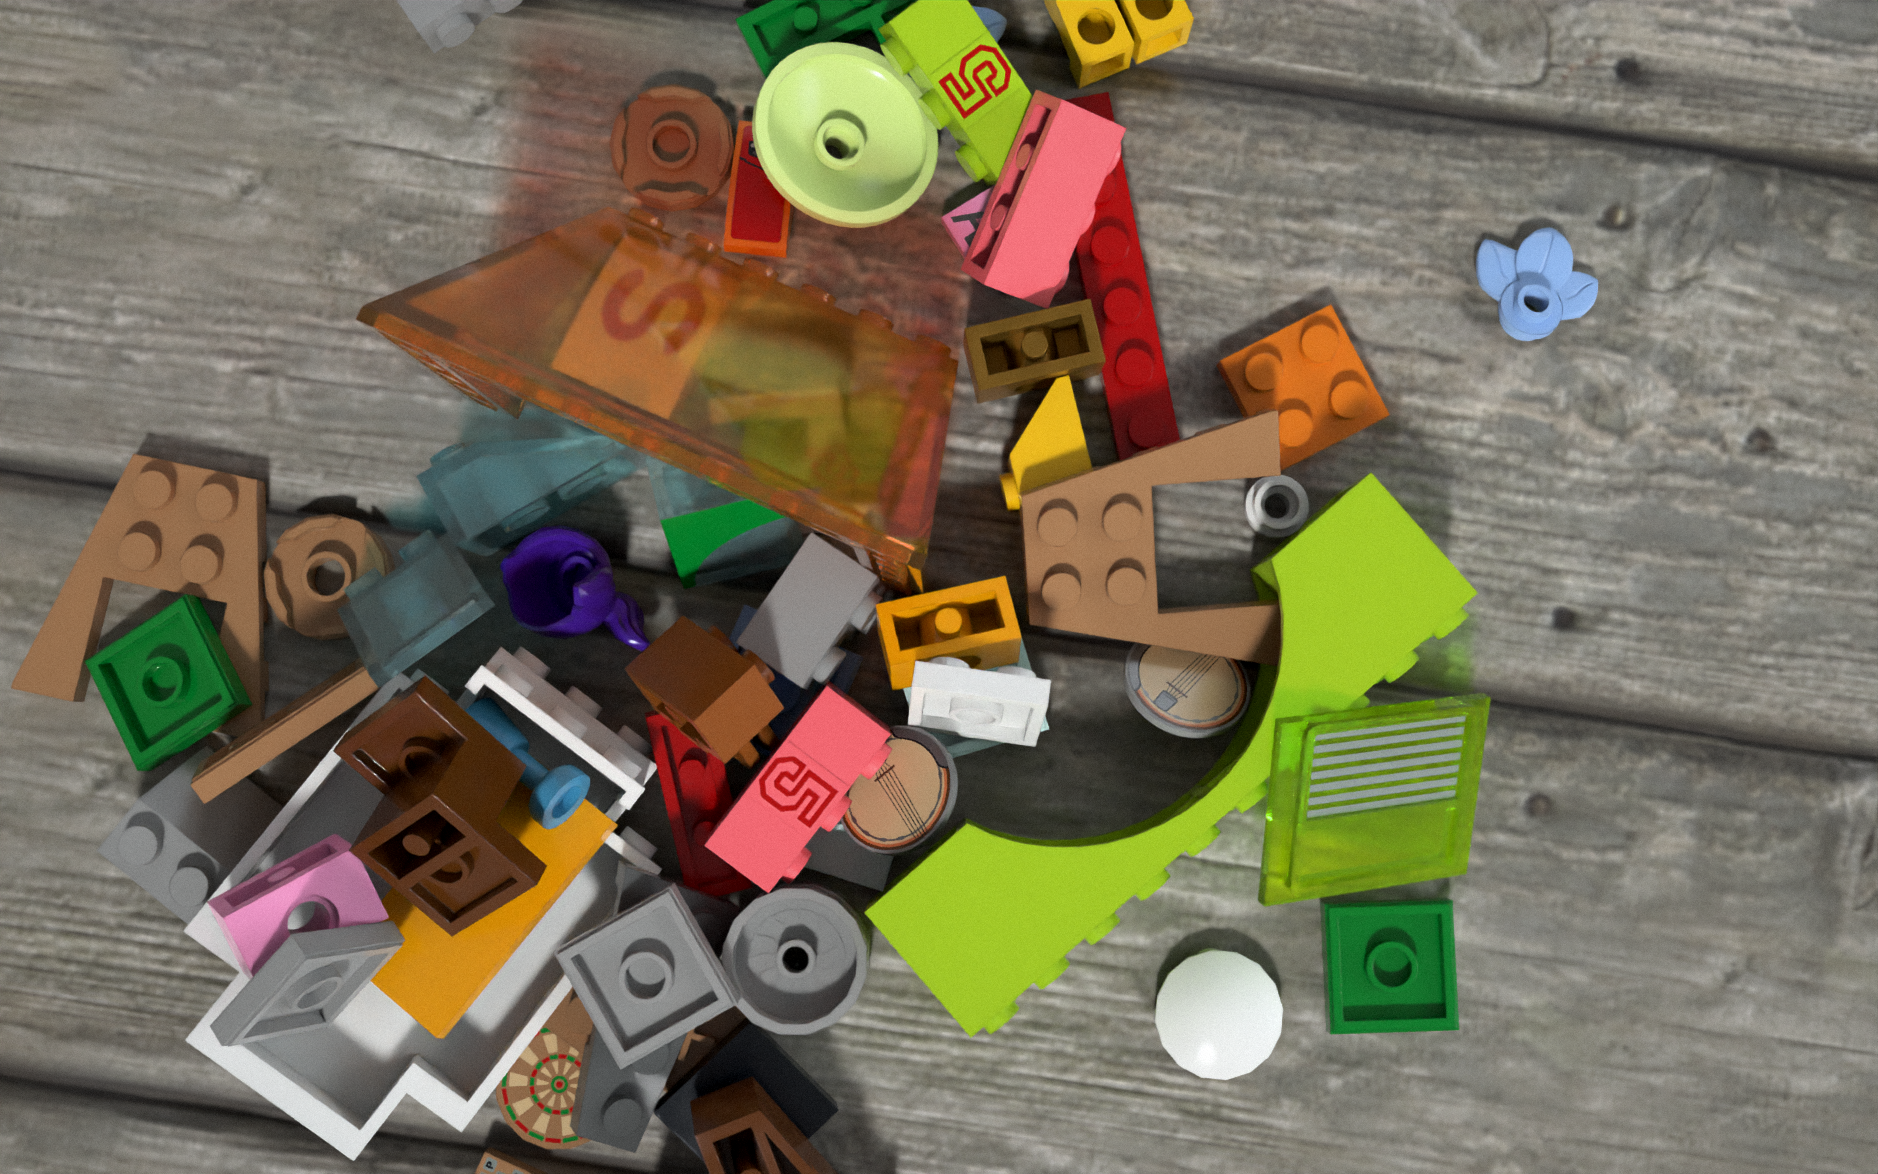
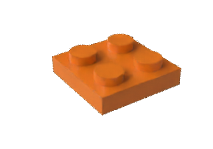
M1331 304L1220 360L1216 365L1244 418L1255 415L1256 412L1264 409L1278 410L1281 471L1374 425L1390 415Z

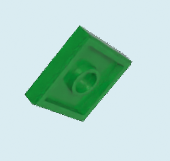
M183 595L85 660L137 771L154 770L253 705L200 598L194 595Z
M1434 898L1320 902L1326 1031L1329 1034L1459 1030L1453 900Z

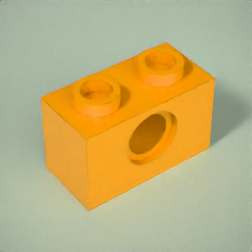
M1006 576L875 604L878 634L892 691L912 687L915 661L929 662L935 657H951L966 662L971 669L987 670L1019 662L1022 636Z

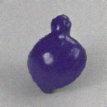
M563 525L542 527L525 537L500 563V569L503 572V583L508 592L509 606L513 617L518 624L534 634L548 638L569 639L591 632L602 623L617 640L641 652L650 645V641L643 632L645 621L642 609L630 595L615 591L616 585L613 581V572L608 553L596 539L581 530Z

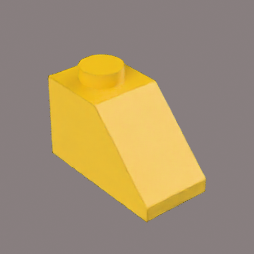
M1069 375L1055 379L1009 455L1007 462L1009 472L999 475L1002 495L1008 512L1018 509L1020 515V492L1092 468Z

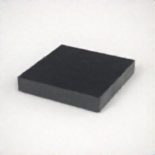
M746 1017L658 1100L654 1114L705 1163L694 1136L691 1100L753 1076L807 1139L822 1127L839 1109L836 1101L762 1027L753 1024Z

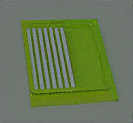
M1484 693L1276 718L1258 901L1266 907L1467 874L1491 698Z

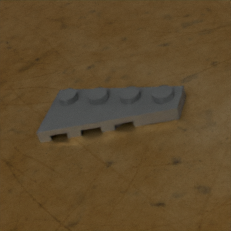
M619 861L615 879L618 891L613 916L674 882L717 958L720 960L723 944L734 919L740 914V907L731 901ZM593 1023L590 1041L586 1042L584 1046L570 1127L576 1136L636 1153L687 1033L620 1070Z

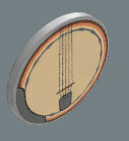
M1135 643L1124 663L1123 682L1130 701L1144 718L1156 727L1171 734L1187 738H1208L1220 735L1236 725L1247 708L1250 698V684L1240 660Z
M902 725L889 727L891 735L885 743L892 748V751L875 775L868 780L860 774L845 793L852 800V803L840 819L844 829L856 843L867 850L888 856L914 852L932 841L948 822L955 806L958 791L956 767L947 748L930 733L916 727Z

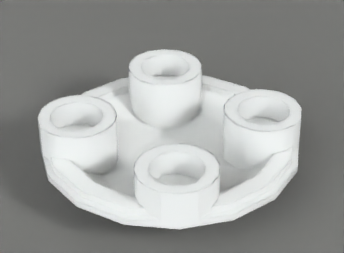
M1207 948L1201 950L1196 955L1187 957L1168 973L1157 994L1156 1006L1153 1010V1021L1158 1030L1162 1046L1179 1066L1201 1078L1228 1080L1250 1073L1270 1056L1281 1034L1283 1007L1276 984L1258 963L1237 952Z

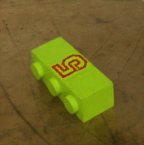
M916 0L878 29L886 40L880 45L882 52L900 76L904 77L909 73L922 91L923 95L918 98L920 107L937 129L941 130L945 126L960 146L955 151V156L969 177L975 182L983 179L987 186L996 185L1033 96L968 0Z

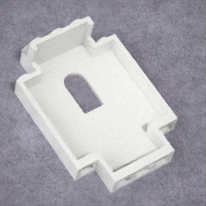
M520 646L513 656L500 647L485 667L481 665L464 686L467 689L456 703L466 710L471 704L482 698L490 697L495 700L529 741L528 753L550 770L565 764H572L590 777L591 783L585 799L616 822L625 809L630 810L644 792L645 788L643 786L657 769V765L647 758L653 751L652 745L625 725L615 734L599 722L596 718L603 708L574 686H571L564 695L544 679L551 669ZM419 668L410 678L396 669L346 732L423 676H427L447 695L449 691ZM341 738L209 900L335 833L351 845L354 843L384 794L333 752ZM628 826L620 836L613 831L444 1039L436 1038L370 981L327 1028L229 1047L221 1046L210 1025L246 986L250 979L242 971L206 902L183 932L235 968L239 973L185 1041L353 1161L406 1093L462 1132L573 987L553 952L563 944L606 921L609 916H613L618 891L615 879L619 861L658 875L662 868L651 860L658 849ZM363 863L380 900H382L391 890L392 886ZM314 901L304 902L291 912L288 918V929H298L311 920L315 911Z

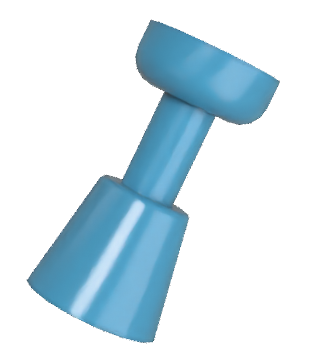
M482 698L465 710L526 765L519 781L532 791L528 807L533 820L547 830L556 828L564 823L578 809L586 797L591 784L590 777L572 764L560 765L551 771L528 754L529 741L492 698Z

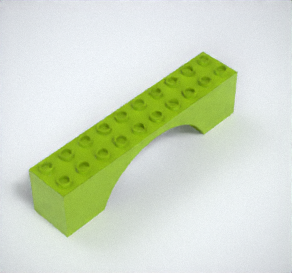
M1372 473L1343 488L1307 519L1296 532L1284 539L1249 570L1258 601L1279 599L1281 646L1278 666L1258 663L1251 699L1240 726L1216 763L1189 791L1169 806L1142 821L1097 836L1075 839H1037L1015 836L990 829L964 817L887 884L883 892L879 891L869 900L864 913L970 1038L983 1027L989 1034H992L1007 1023L1020 1008L1015 1003L1019 995L1033 983L1040 990L1047 987L1070 965V962L1065 958L1068 952L1083 939L1090 945L1097 943L1120 922L1121 919L1115 913L1117 909L1133 895H1136L1140 901H1143L1155 893L1171 876L1165 867L1181 853L1186 852L1190 857H1193L1211 844L1221 833L1215 824L1229 811L1236 808L1241 814L1260 801L1271 789L1265 780L1277 769L1286 765L1292 770L1313 754L1314 746L1321 745L1317 740L1315 741V733L1321 732L1325 727L1334 722L1342 726L1353 719L1369 704L1370 700L1364 694L1368 689L1384 678L1388 683L1398 679L1419 660L1420 657L1413 651L1417 646L1432 636H1435L1437 640L1442 639L1469 616L1463 606L1476 596L1478 592Z

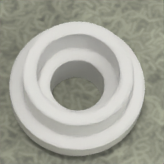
M1285 475L1269 476L1258 480L1249 489L1245 498L1244 510L1247 521L1259 534L1269 538H1283L1293 534L1304 524L1309 511V502L1305 490L1294 479ZM1276 496L1284 501L1286 512L1282 518H1273L1267 514L1265 501L1268 497Z

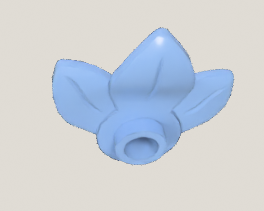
M1547 227L1534 231L1521 243L1518 251L1489 239H1485L1477 251L1476 276L1479 286L1489 296L1498 301L1500 324L1508 335L1517 340L1532 341L1550 335L1561 320L1582 317L1596 300L1598 280L1589 274L1572 271L1573 253L1571 245L1554 228ZM1525 303L1534 306L1539 312L1531 311Z

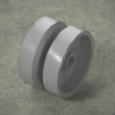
M792 881L789 885L785 882L773 887L769 893L763 891L734 919L723 944L722 966L740 996V1000L736 1005L737 1008L753 1024L779 1035H809L835 1024L856 1003L870 966V936L860 911L841 892L816 881ZM791 947H801L807 952L809 963L804 969L800 962H797L792 967L785 961L784 956Z

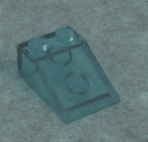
M625 434L473 443L468 447L462 442L451 445L436 453L429 461L432 467L416 477L454 544L488 557L650 463L645 454Z
M428 529L397 551L404 562L392 571L382 576L377 568L374 567L342 589L350 600L344 603L337 611L369 676L378 688L495 606L494 591L449 531L436 539L430 529Z

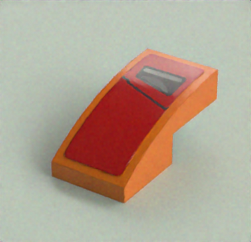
M739 120L728 193L724 252L787 258L794 206L773 186L760 164L753 141L752 121Z

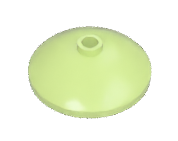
M842 42L810 45L795 51L783 59L771 71L762 85L755 102L752 118L753 141L758 159L768 179L778 192L794 207L812 218L827 224L848 228H864L886 223L903 214L919 199L929 185L935 171L938 157L937 128L927 118L919 105L918 98L923 95L922 91L908 74L904 77L900 76L890 65L886 57L866 47ZM832 145L838 148L842 154V159L832 157L827 152L825 146Z

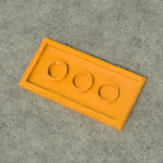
M518 781L496 821L547 865L538 884L454 936L449 935L392 887L381 900L389 917L382 922L394 921L405 941L402 943L403 946L370 981L436 1038L444 1039L618 826V824L584 798L582 804L564 823L556 828L547 830L530 816L528 804L532 791Z

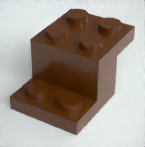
M423 676L344 734L333 752L384 794L349 851L449 935L454 936L538 884L547 865L496 821L523 774L526 765L427 676Z

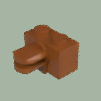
M682 616L624 668L656 712L675 725L684 736L706 753L710 752L724 764L734 757L742 765L752 769L761 761V758L751 744V739L767 751H771L780 742L768 725L784 709L769 686L775 679L774 674L751 650L747 649L740 655L729 638L713 625L705 631L685 616Z

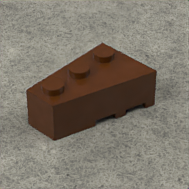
M753 1076L690 1101L694 1136L709 1174H838Z

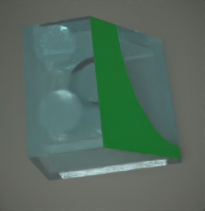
M774 426L645 457L660 522L685 590L787 566L805 542L781 440Z

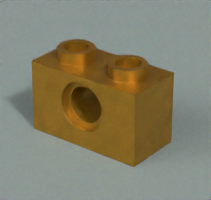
M1091 299L964 328L963 347L977 404L1052 386L1056 378L1069 375L1070 382L1099 376L1106 362Z

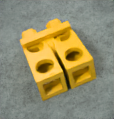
M1044 0L1049 15L1057 27L1069 56V67L1078 89L1129 68L1131 57H1133L1137 65L1187 44L1194 20L1185 0Z

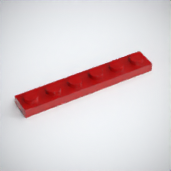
M1109 92L1065 100L1115 123ZM1121 154L1113 171L1106 175L1094 202L1095 214L1092 223L1087 231L1080 235L1074 249L1084 300L1091 299L1106 360L1099 375L1117 461L1132 457L1133 454L1155 446L1161 447L1180 440Z

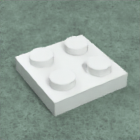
M935 657L929 662L915 661L908 726L927 732L1035 747L1048 708L1051 680L1036 678V674L1031 670L1014 666L1000 667L996 672L971 669L966 662L951 657Z

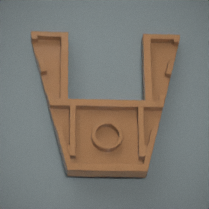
M1264 409L1256 412L1255 415L1226 425L1220 424L1196 432L1191 437L1161 447L1155 446L1135 453L1132 457L1102 467L1096 466L1020 492L1019 503L1026 613L1029 624L1278 666L1281 646L1279 599L1158 609L1152 486L1281 476L1278 410Z
M133 454L17 672L11 689L72 702L85 701L91 676L85 660L97 652L115 579L227 603L219 638L253 705L215 729L214 732L239 737L265 720V691H269V662L264 661V623H268V600L263 598L262 562L267 563L265 482Z

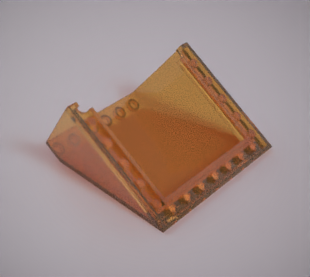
M608 206L362 305L357 315V321L468 400L495 412L499 408L505 414L519 419L526 402L534 404L853 546L861 566L876 576L880 573L883 576L882 580L895 586L894 589L908 596L928 593L959 363L958 360L949 357L952 351L951 348L938 340L921 334L917 335L915 341L892 332L894 324L877 313L860 309L857 316L835 307L837 299L818 287L803 283L800 290L794 289L777 281L779 273L771 267L750 258H745L742 265L720 256L722 248L714 242L694 233H687L685 240L663 231L665 226L663 221L650 213L634 207L630 208L628 214H624Z

